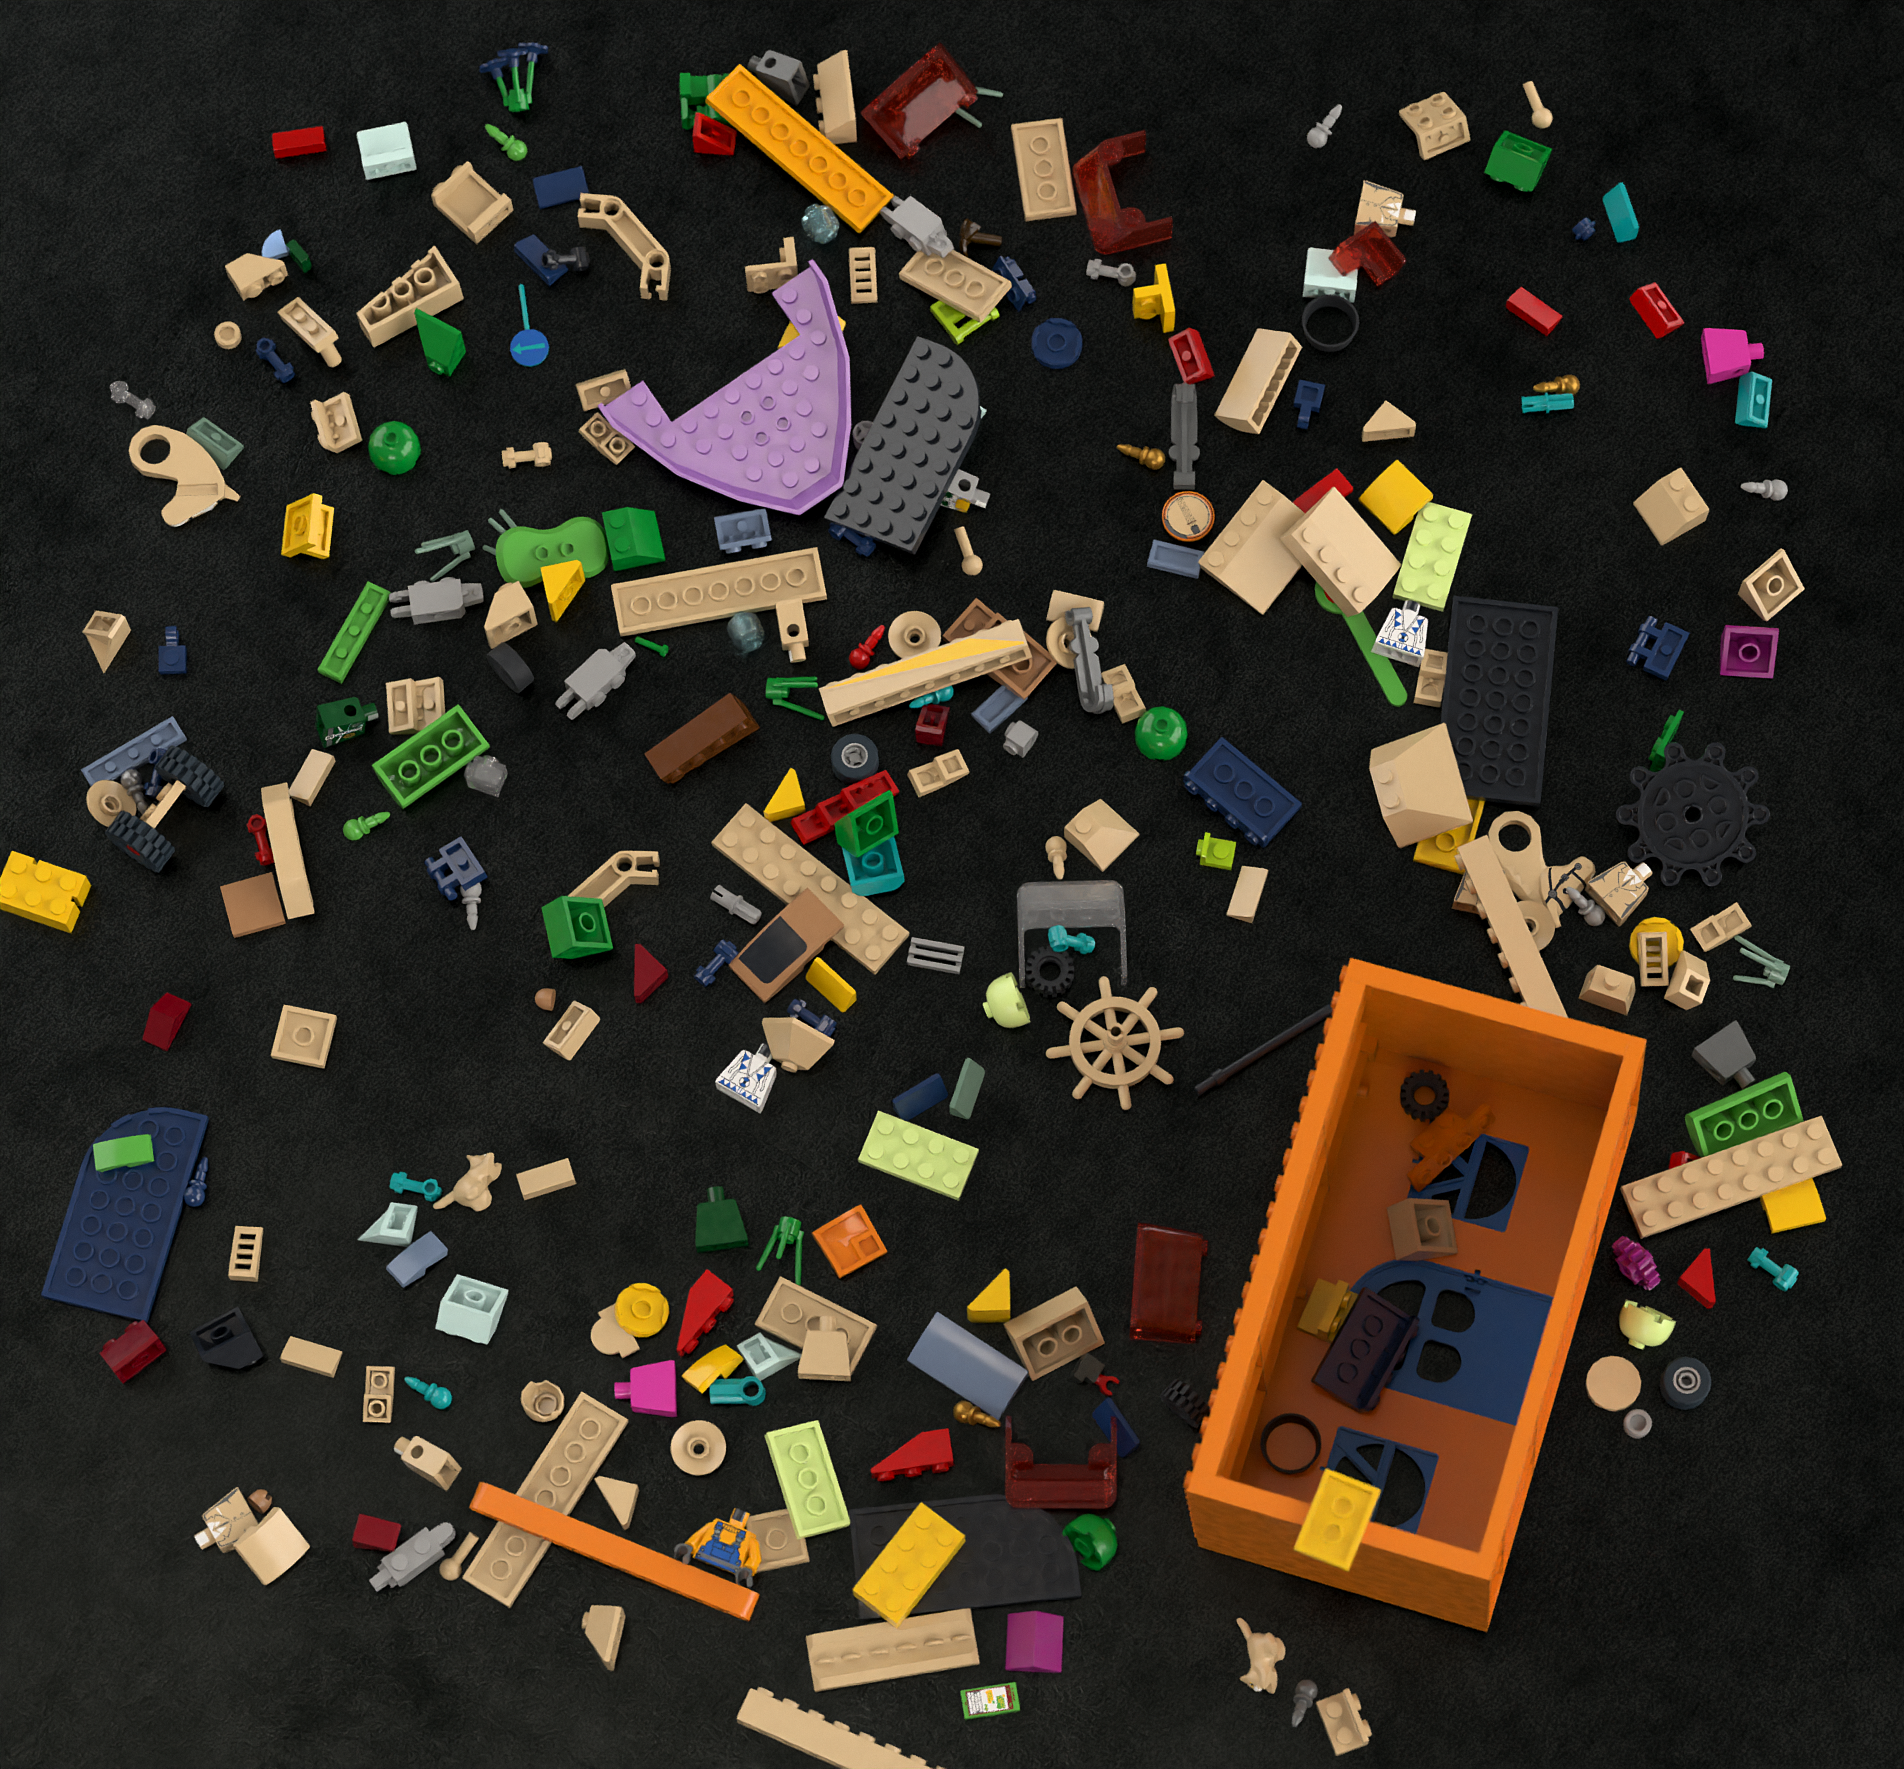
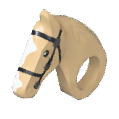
M153 425L142 428L132 438L129 447L133 466L142 475L178 482L176 496L162 510V517L169 526H180L194 517L210 511L224 498L234 501L240 499V496L234 490L225 485L217 464L208 452L188 435L164 426ZM154 439H162L168 442L171 450L169 456L163 462L149 464L141 459V449L145 443Z
M1520 811L1504 812L1493 821L1488 832V838L1502 869L1506 872L1509 886L1520 900L1535 901L1544 905L1554 918L1555 928L1561 926L1559 915L1573 903L1566 888L1572 887L1581 893L1587 882L1594 876L1595 865L1586 857L1581 856L1574 859L1568 865L1545 866L1538 824L1531 816ZM1509 824L1520 825L1529 833L1530 844L1526 849L1519 852L1506 850L1499 841V831Z

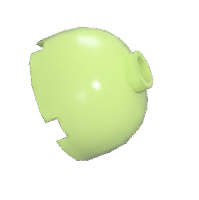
M1012 972L1000 976L989 985L986 992L987 1002L983 1003L988 1018L994 1017L999 1025L1007 1028L1019 1027L1030 1023V1016L1024 998L1018 988H1015L1018 984Z
M1625 1300L1619 1316V1326L1622 1333L1630 1338L1628 1342L1630 1345L1644 1349L1645 1345L1657 1346L1668 1339L1676 1321L1650 1307L1641 1306L1638 1308L1636 1307L1637 1302Z

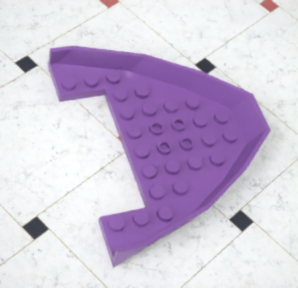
M814 260L809 261L810 267L772 292L773 297L800 334L798 337L673 422L670 421L651 391L642 381L605 407L602 403L597 405L610 425L676 475L738 501L801 515L841 488L844 482L851 430L850 360L828 281Z

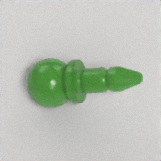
M489 124L485 125L489 135L494 137L500 144H503L502 150L507 151L508 156L512 160H522L526 156L527 147L522 141L515 140L513 135L508 138L497 127Z
M380 812L366 819L363 816L359 817L358 820L351 819L345 823L343 833L350 840H358L364 833H370V828L378 825V823H383L390 816V813Z

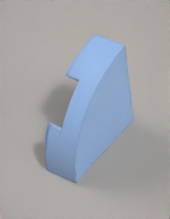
M281 230L275 231L266 239L262 248V257L279 259L288 256Z

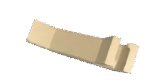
M581 193L580 202L582 209H579L578 212L579 226L607 230L642 270L640 282L641 298L651 299L648 286L649 281L653 279L661 280V286L657 285L656 291L659 292L660 300H667L671 269L669 256L663 247L618 197ZM587 209L600 211L599 213H584ZM611 210H615L618 212L614 216L607 215V213ZM655 262L663 263L662 266L657 268L651 266Z
M288 783L261 788L263 808L275 867L288 919L314 914L313 899L305 871Z
M619 851L568 896L601 898L605 907L630 884L658 885L659 874L657 870H652V872L638 871L637 866L654 864L655 867H659V854L655 851ZM623 863L632 865L630 870L626 872L618 870V867Z

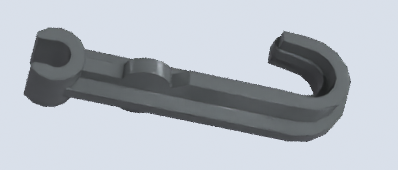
M1174 384L1172 390L1171 443L1174 445L1169 449V457L1171 460L1176 461L1174 490H1195V472H1192V461H1196L1200 455L1199 448L1195 446L1197 443V395L1195 384Z
M1090 607L1072 608L1065 611V620L1069 626L1073 627L1074 639L1070 641L1069 649L1073 654H1077L1073 661L1080 702L1087 712L1101 714L1112 709L1114 695L1112 684H1103L1099 657L1093 653L1099 647L1096 638L1090 636L1089 624L1092 622L1093 613Z

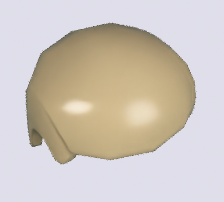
M547 1380L540 1383L532 1381L523 1389L521 1403L525 1413L532 1420L547 1422L556 1419L564 1409V1395L558 1386Z

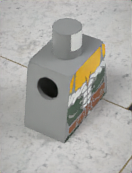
M958 469L941 505L962 512H967L970 503L985 508L990 493L976 489L979 478Z

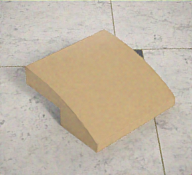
M440 677L413 681L410 678L386 683L390 734L418 733L445 714L443 679Z
M274 1507L257 1527L250 1526L233 1545L264 1585H267L284 1573L310 1548L309 1544L281 1508Z

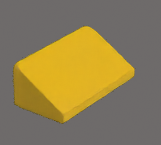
M817 957L813 961L806 974V980L841 1012H845L857 1000L856 991L823 960Z

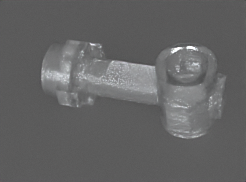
M123 381L112 383L110 386L112 400L118 403L127 402L137 409L136 415L140 418L145 417L149 419L153 415L156 406L153 405L150 399L146 398L142 401L128 391L129 387Z

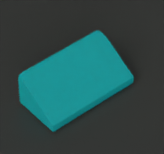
M1622 182L1603 197L1617 242L1635 239L1639 229L1625 185Z
M1749 372L1740 377L1736 424L1760 428L1767 427L1772 379L1755 372Z

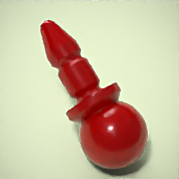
M883 625L871 633L872 635L865 641V645L859 643V648L854 649L850 653L849 662L854 668L863 669L869 664L870 656L875 654L871 649L876 646L878 640L883 635L885 629Z

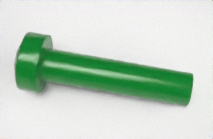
M639 636L636 637V643L660 652V656L664 657L668 653L667 645L660 646Z

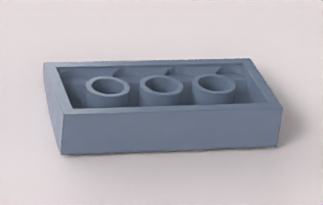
M939 1312L935 1314L907 1359L908 1362L973 1405L980 1407L981 1410L997 1420L1002 1416L1028 1377L1026 1369Z

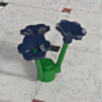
M519 43L518 49L498 51V56L503 58L490 60L479 67L480 73L491 72L493 79L497 80L503 96L504 106L509 107V112L529 110V104L532 103L531 91L534 64L537 63L538 54L548 53V47L545 45ZM523 54H527V62L529 63L526 93L524 89L519 87L517 69L519 66L518 57ZM508 61L509 67H512L514 89L509 90V95L503 83L501 67L507 65Z

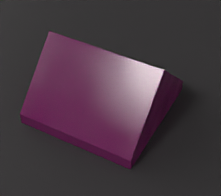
M1725 625L1721 636L1720 675L1773 678L1779 628Z
M1039 1611L1008 1614L1006 1671L1061 1673L1063 1617Z

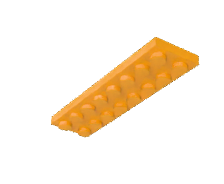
M740 64L706 97L705 102L859 234L894 197L893 194Z

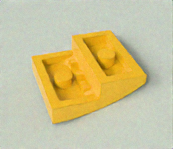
M1396 460L1360 496L1359 501L1392 534L1396 535L1414 519L1415 513L1433 499V494L1407 468Z
M1812 1178L1760 1196L1763 1210H1766L1772 1233L1816 1224L1826 1220L1821 1200Z

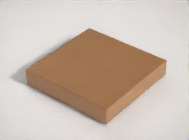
M272 872L220 886L234 938L286 924Z

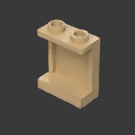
M468 161L463 166L459 165L456 167L451 177L444 183H439L431 195L434 206L476 244L513 211L511 199L505 194L499 195L473 171L472 165Z

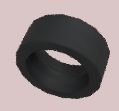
M501 642L487 654V660L494 671L514 692L520 693L534 681V676L526 663L506 643Z

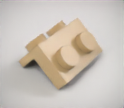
M343 392L323 403L317 400L310 402L313 410L311 415L317 424L319 431L318 440L322 447L339 453L362 441L349 394Z

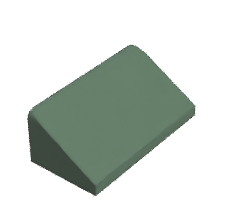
M205 417L189 427L186 435L201 445L217 466L223 470L231 464L244 447V445Z
M970 1058L965 1059L949 1106L951 1115L964 1119H969L985 1075L984 1068Z

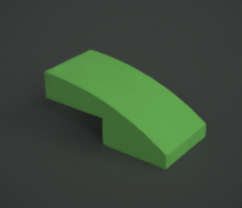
M149 1134L118 1138L93 1144L96 1170L100 1172L122 1166L131 1168L154 1161L152 1140Z

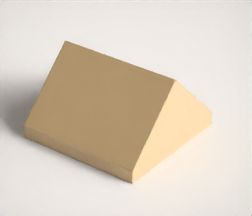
M1780 549L1742 582L1738 595L1767 622L1802 592L1804 587L1785 551Z

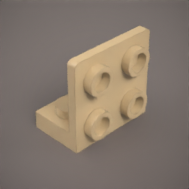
M1445 92L1434 94L1428 99L1411 104L1399 111L1400 117L1416 134L1420 155L1424 160L1470 141L1466 116Z
M794 237L783 238L784 248H779L780 263L745 267L749 292L764 293L769 289H778L798 275Z

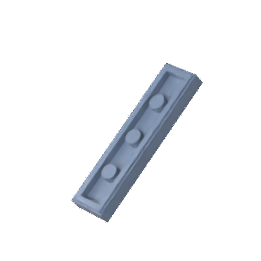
M172 716L81 769L90 786L101 780L116 782L121 779L122 774L126 770H137L149 763V754L154 748L168 750L170 746L176 747L187 739Z

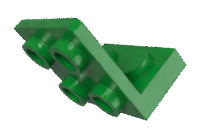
M1679 709L1676 716L1670 715L1664 731L1661 737H1658L1649 757V760L1653 761L1650 771L1658 772L1664 768L1666 764L1664 749L1673 739L1684 711Z

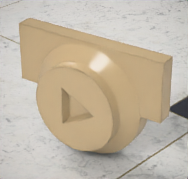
M615 1304L598 1312L601 1319L592 1328L591 1340L599 1352L607 1355L620 1353L621 1357L624 1358L640 1348L633 1335L628 1334L619 1326L615 1318Z

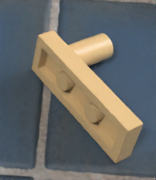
M299 297L278 311L281 319L317 353L320 352L328 366L334 367L341 362L342 358L333 344L338 339L337 334Z

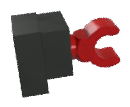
M1089 1353L1081 1356L1068 1377L1077 1384L1083 1382V1380L1088 1384L1096 1383L1100 1391L1106 1396L1112 1395V1392L1107 1390L1106 1383L1108 1381L1113 1384L1119 1383L1116 1377H1107L1100 1374L1105 1365Z

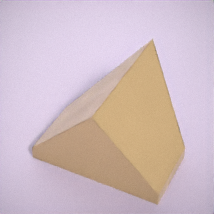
M95 611L82 633L87 636L101 669L105 673L131 629L123 615Z

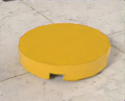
M1653 917L1639 923L1630 936L1629 944L1631 955L1639 964L1637 933L1667 932L1668 968L1678 961L1681 951H1683L1684 941L1681 931L1665 918ZM1646 941V946H1659V941ZM1660 951L1646 952V957H1660ZM1647 962V968L1661 967V963Z
M635 1283L619 1294L614 1306L615 1318L619 1326L628 1334L636 1337H649L658 1333L666 1324L669 1315L668 1301L656 1287L646 1283Z

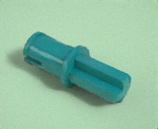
M1545 393L1543 396L1522 397L1523 413L1546 411V413H1549V410L1572 409L1574 407V397L1571 393L1555 395Z

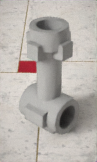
M1095 259V261L1089 260L1086 275L1091 276L1092 279H1098L1099 275L1117 278L1123 286H1129L1135 281L1136 272L1133 271V267L1130 264H1122L1119 268L1101 265L1100 259Z

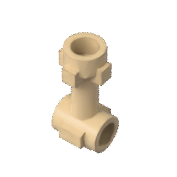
M546 442L533 444V450L514 452L513 447L507 448L506 451H502L503 465L509 466V468H516V462L535 461V466H548L551 464L550 459H552L551 448H549Z

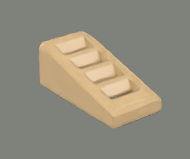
M875 248L849 249L852 304L876 303ZM871 268V271L855 272V269ZM871 279V282H856V280ZM857 289H872V292H870V293H856V290H857Z
M1667 932L1637 933L1641 987L1669 986ZM1646 941H1659V946H1646ZM1660 951V957H1646V952ZM1647 962H1660L1661 967L1647 968ZM1647 973H1661L1662 978H1647Z
M235 1227L228 1274L230 1280L258 1282L263 1228ZM241 1234L256 1235L255 1240L241 1239ZM240 1245H254V1250L240 1249ZM239 1255H253L252 1260L239 1259ZM238 1265H251V1269H238Z

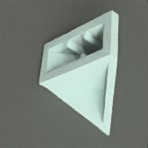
M391 1202L388 1210L358 1240L409 1247L412 1242L417 1206Z
M761 1332L737 1345L753 1376L760 1381L800 1359L802 1355L763 1337Z

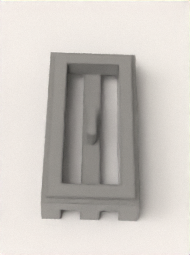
M912 937L907 965L960 974L964 947ZM916 946L924 947V948H930V949H935V950H940V951H946V952H951V953H957L958 955L955 956V955H950V954H945V953H939V952H934V951H928V950H923V949H917ZM914 955L956 962V965L915 959Z

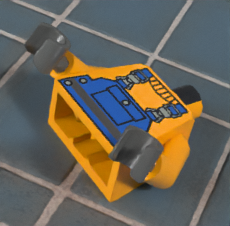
M736 1508L733 1510L729 1523L715 1519L699 1529L685 1543L678 1544L674 1549V1558L679 1554H684L683 1564H688L690 1555L694 1554L693 1558L735 1574L737 1585H739L742 1579H746L747 1587L753 1585L752 1576H754L762 1561L756 1534L744 1529L750 1514Z

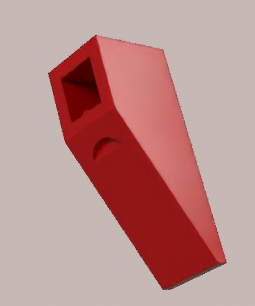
M708 1269L689 1291L677 1346V1352L681 1358L686 1352L690 1354L699 1343L697 1338L703 1331L708 1333L716 1323L714 1318L720 1311L725 1312L734 1301L732 1298L734 1295L732 1288Z
M949 1429L918 1434L871 1469L872 1478H878V1481H888L894 1479V1475L905 1474V1477H914L921 1475V1471L932 1469L933 1473L948 1471L950 1466H954Z

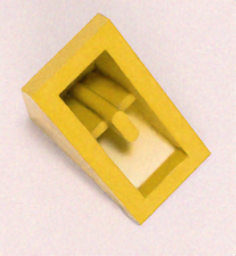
M790 768L764 810V818L769 822L806 813L796 771Z

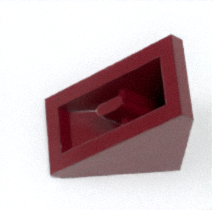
M927 704L922 707L916 724V742L942 747L950 707Z
M635 944L634 997L636 1003H642L668 978L667 969L641 944Z
M166 993L150 1009L143 1041L168 1051L191 1003Z
M359 1514L352 1539L353 1547L394 1552L401 1525Z

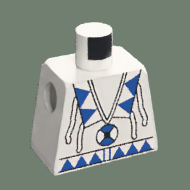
M1407 600L1404 603L1403 610L1392 608L1376 638L1371 652L1413 666H1420L1425 652L1428 619L1418 615L1419 603Z
M762 1044L755 1055L742 1050L715 1081L718 1090L758 1113L762 1112L777 1075L776 1068L769 1064L772 1059L769 1046Z

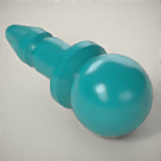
M951 685L917 697L909 704V707L920 708L929 703L936 705L940 701H948L953 696V687Z
M405 1378V1382L412 1389H416L425 1395L424 1400L431 1401L435 1408L444 1409L450 1405L452 1395L447 1388H437L435 1383L429 1386L424 1382H420L417 1378Z

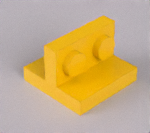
M1166 264L1155 265L1154 285L1134 288L1133 292L1134 318L1150 319L1160 314L1163 333L1174 331L1175 307Z
M313 493L287 505L281 555L292 557L299 553H304L321 559L329 557L334 508L323 505L321 495Z
M1318 1278L1298 1323L1297 1330L1332 1343L1358 1294L1349 1291V1283L1338 1280L1337 1285Z

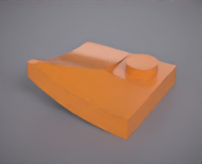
M861 1204L812 1232V1236L822 1249L839 1279L887 1253L884 1244Z

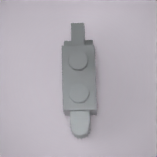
M894 196L890 201L896 209L892 212L884 206L880 210L882 217L892 224V232L899 239H906L915 251H922L927 256L934 253L944 258L954 249L952 242L947 238L941 218L913 197L909 196L903 201Z
M447 577L441 579L440 582H416L414 585L408 586V590L390 593L389 601L392 603L410 601L408 606L392 608L391 616L394 618L412 616L414 624L461 618L466 612L465 607L484 602L481 584H461L460 579Z
M625 642L611 652H608L606 649H598L564 681L567 691L560 696L555 705L562 709L575 697L578 702L567 713L571 720L576 718L585 709L589 711L593 706H599L612 688L617 689L624 682L626 676L625 669L636 657L634 650Z
M443 1522V1524L438 1525L430 1532L425 1527L395 1549L394 1552L381 1559L382 1564L377 1567L380 1572L369 1580L374 1589L378 1592L388 1584L392 1588L397 1584L399 1587L403 1586L445 1555L442 1548L455 1539L456 1531H454L453 1525Z

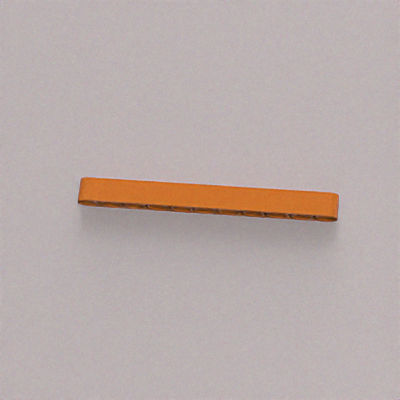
M479 1482L469 1506L471 1510L745 1621L750 1620L759 1594L688 1564H683L678 1560L484 1482Z

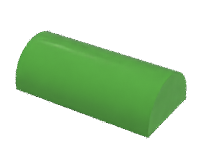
M458 704L374 763L372 767L392 798L404 809L490 748V745Z
M1787 1072L1780 1073L1685 1115L1688 1133L1701 1158L1804 1122L1791 1076Z

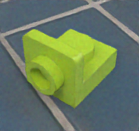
M1205 832L1204 840H1198L1196 855L1201 856L1200 865L1231 870L1236 842L1211 838L1210 833Z

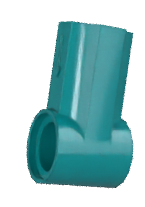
M753 1376L744 1379H715L710 1385L711 1404H748L755 1406L762 1403L766 1395L761 1381ZM751 1385L758 1386L759 1392L753 1397L745 1395L747 1387Z

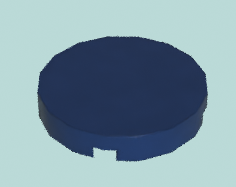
M1051 318L1035 328L1031 338V349L1035 359L1042 365L1051 369H1062L1072 365L1079 358L1082 351V335L1071 321L1063 318Z

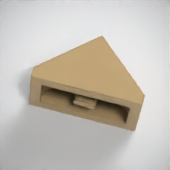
M1385 401L1363 427L1362 442L1413 437L1416 429L1415 421Z
M598 1476L595 1478L597 1486L623 1529H628L639 1492L638 1486Z

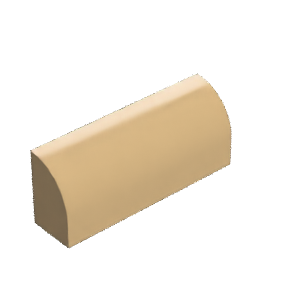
M1257 329L1215 413V416L1220 421L1243 432L1260 433L1302 349V346L1291 333Z

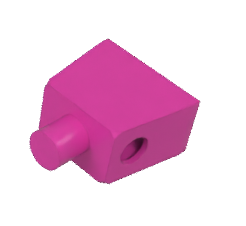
M1704 328L1701 344L1708 384L1745 375L1749 372L1752 359L1764 358L1763 344H1748L1747 334L1744 330Z
M674 1360L632 1368L630 1370L631 1382L615 1383V1399H631L633 1412L677 1417L676 1365Z

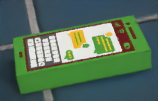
M1016 1682L961 1691L965 1720L1020 1711Z

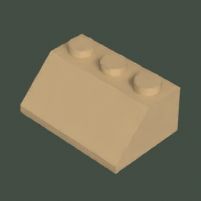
M844 50L818 64V74L813 75L815 90H820L821 97L816 98L817 112L823 113V121H819L820 133L833 144L857 142L847 50Z
M1077 1287L1004 1323L1009 1338L1032 1381L1105 1344L1090 1306Z

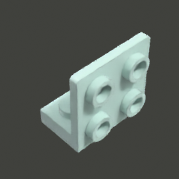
M406 122L357 132L362 164L367 180L417 169Z
M1309 248L1303 297L1317 298L1323 295H1338L1349 302H1354L1359 253Z

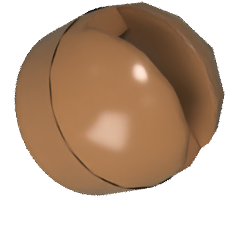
M545 988L536 993L535 1002L541 1009L553 1010L556 997L555 989Z
M263 1489L253 1492L247 1498L250 1505L260 1514H263L272 1503V1497L270 1495L266 1496L267 1491Z

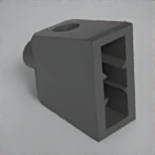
M769 50L766 51L762 59L753 56L748 63V70L756 73L761 83L778 97L796 106L810 86L803 65L797 59Z
M1736 1020L1694 1048L1692 1057L1720 1084L1724 1085L1734 1078L1742 1089H1746L1756 1081L1748 1070L1754 1064L1756 1057Z

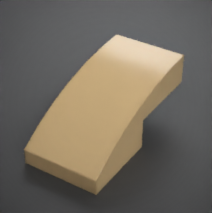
M1425 649L1421 661L1414 703L1440 708L1446 675V652Z
M1125 664L1101 673L1103 683L1112 684L1113 706L1122 724L1138 718L1146 712V708L1136 691L1135 683Z
M957 749L935 757L931 763L909 770L907 775L918 797H921L969 774V770Z
M1736 902L1716 916H1710L1690 930L1706 952L1742 933L1752 925Z

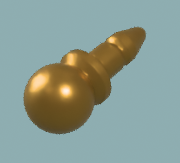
M1566 375L1562 378L1556 377L1553 382H1542L1535 385L1533 390L1541 393L1555 392L1556 394L1571 393L1574 395L1580 388V382L1577 377Z
M1120 444L1117 446V449L1125 455H1130L1137 459L1140 458L1139 463L1142 465L1145 463L1150 469H1159L1165 463V455L1159 449L1149 450L1145 446L1142 451V449L1132 447L1131 445Z
M968 1401L958 1402L953 1409L955 1419L961 1423L969 1422L971 1425L980 1423L986 1424L988 1427L1001 1426V1423L996 1418L982 1413L980 1407H974Z

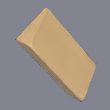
M625 369L575 384L584 411L596 408L600 403L603 405L609 404L631 389Z
M1053 590L1047 620L1054 622L1059 618L1065 617V611L1072 608L1090 607L1093 619L1089 624V630L1098 632L1104 602Z
M312 749L289 789V796L311 806L336 762L334 756Z
M1242 866L1227 916L1249 923L1253 922L1268 875L1267 869Z
M574 1000L543 1041V1044L570 1061L596 1027L600 1017L591 1008Z
M568 1158L516 1174L524 1200L576 1184Z
M290 1336L280 1360L282 1363L334 1378L342 1351Z

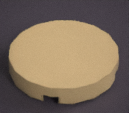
M1609 1356L1601 1358L1592 1365L1587 1374L1585 1386L1589 1398L1595 1405L1615 1412L1624 1410L1634 1403L1640 1393L1641 1379L1638 1370L1631 1362L1623 1357Z

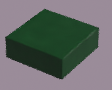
M295 240L287 243L288 253L304 273L310 270L312 265L309 256Z

